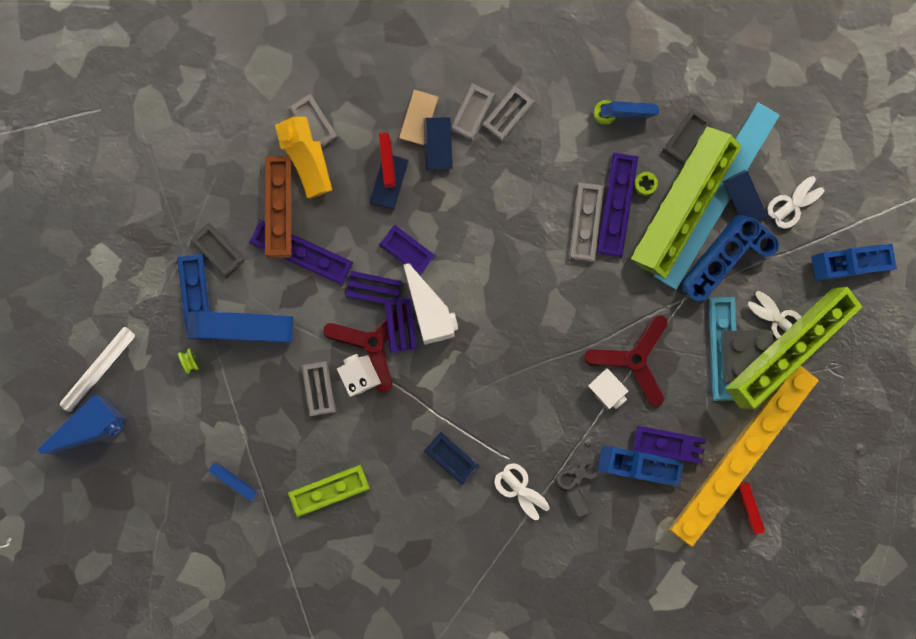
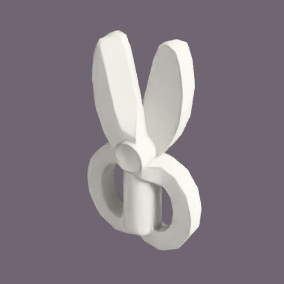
M815 176L804 180L796 188L792 198L787 195H779L769 203L767 214L771 219L775 220L777 227L782 229L791 228L800 219V207L812 204L823 194L824 188L822 187L807 193L816 181ZM778 202H786L784 206L773 213V207ZM792 211L795 212V216L791 221L786 223L781 221Z
M760 291L755 292V296L763 307L751 301L747 303L748 308L753 314L763 320L773 322L771 330H773V336L776 340L781 336L777 331V326L786 332L793 325L784 318L785 316L790 315L797 321L801 318L793 310H785L780 313L775 302Z
M515 463L508 464L504 471L498 473L495 477L496 489L506 497L518 495L519 503L525 513L532 519L538 520L539 515L532 503L548 511L550 507L547 501L538 492L526 488L529 480L525 469ZM511 469L517 470L522 475V483L510 472ZM501 478H503L504 481H505L514 491H512V492L506 491V490L501 486V483H500Z

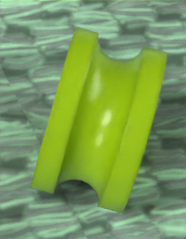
M602 100L595 106L593 116L599 124L608 125L615 119V117L605 119V117L602 118L599 115L601 107L611 103L609 100Z
M650 172L640 173L634 182L635 191L641 196L652 195L658 186L657 177ZM642 178H647L648 182L652 181L653 186L650 185V190H645V187L639 186V182L642 183L643 181Z
M191 348L187 349L186 353H178L186 374H189L191 369L199 370L197 359Z

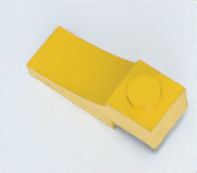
M291 117L275 124L280 148L287 152L295 165L307 198H315L332 191L320 141H313L307 117Z

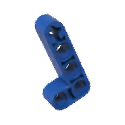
M746 215L736 216L681 282L682 292L695 301L705 300L748 248L764 257H771L779 249L778 239L756 219ZM748 222L749 229L743 234L741 231L742 225ZM764 238H767V246L761 250L760 243ZM732 242L733 248L731 252L726 254L725 246L727 243ZM712 262H716L715 271L709 274V265ZM702 275L706 277L707 280L704 281L705 279L701 278L700 276ZM694 284H696V286L698 287V290L696 292L693 288Z
M210 311L188 312L187 339L292 343L293 316Z

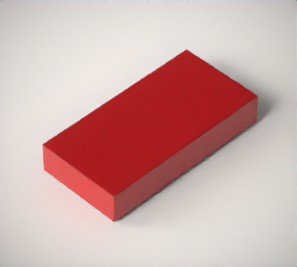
M388 132L379 133L384 185L386 189L395 188L396 180L391 137Z
M742 482L737 487V492L751 534L758 535L764 533L765 528L750 484Z

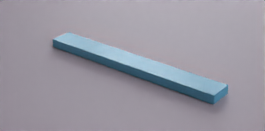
M760 103L756 104L736 137L737 142L742 147L722 181L744 170H748L779 118V114ZM723 182L719 185L667 278L664 279L657 275L653 276L674 290L679 286L730 200Z

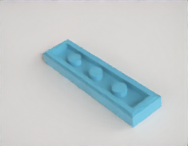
M735 297L708 298L713 401H734L725 389L729 384H724L721 332L737 331Z

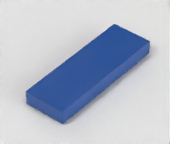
M204 254L177 257L186 334L188 312L210 311Z

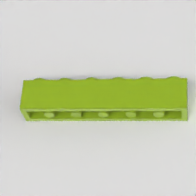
M707 126L698 139L697 145L686 160L682 171L674 181L671 190L661 203L660 209L631 257V260L643 270L664 279L667 278L742 147L731 134Z
M848 287L832 288L725 388L740 408L755 409L863 306Z

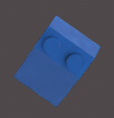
M95 394L44 442L37 451L40 454H55L108 437L110 434L115 436L123 429L124 425L122 423L127 418L106 396Z

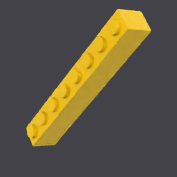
M799 366L770 394L668 528L670 532L688 546L693 547L819 379L802 366Z

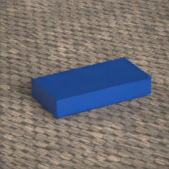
M613 101L601 107V116L648 119L659 114L657 104Z
M213 463L208 470L249 501H254L259 494L257 490L219 463Z

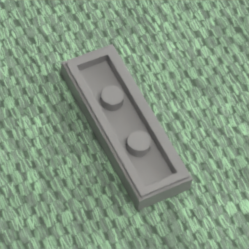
M578 182L569 259L595 262L603 185Z

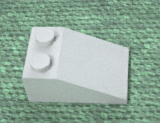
M409 263L404 264L424 344L455 337L454 331L458 330L455 313L449 314L448 307Z

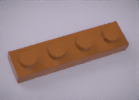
M265 156V258H292L291 158L289 156Z

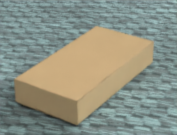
M417 90L413 91L400 133V140L424 147V118H433L438 96Z

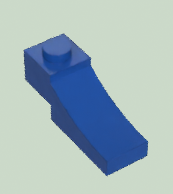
M892 244L850 248L841 251L823 252L811 256L816 281L897 269Z
M602 445L597 471L680 487L684 461Z

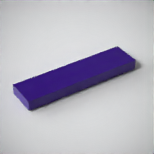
M613 152L596 254L623 257L638 156Z
M259 220L249 243L265 250V221ZM291 234L292 258H283L342 286L353 265L352 261Z

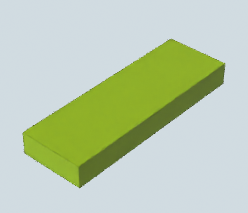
M358 465L291 491L288 495L295 514L299 517L369 490L370 487L362 466Z

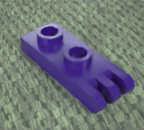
M637 426L633 451L702 464L703 459L693 457V453L704 454L705 449L695 447V442L706 444V438Z

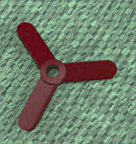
M401 304L403 322L405 323L407 321L405 304ZM396 309L392 312L394 333L398 330ZM386 319L373 332L369 333L334 323H328L324 326L323 334L326 338L366 349L381 384L376 386L378 391L385 393L392 389L393 384L383 349L384 343L389 339ZM376 338L378 340L377 346L370 347L368 344L369 340Z
M662 315L654 316L633 350L590 349L585 353V362L592 366L628 367L632 369L649 403L655 407L662 405L664 395L647 364V357L667 327L666 317ZM633 355L640 357L639 364L632 362L631 358Z

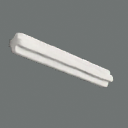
M126 327L121 329L63 398L60 406L65 411L72 412L133 340L135 334Z

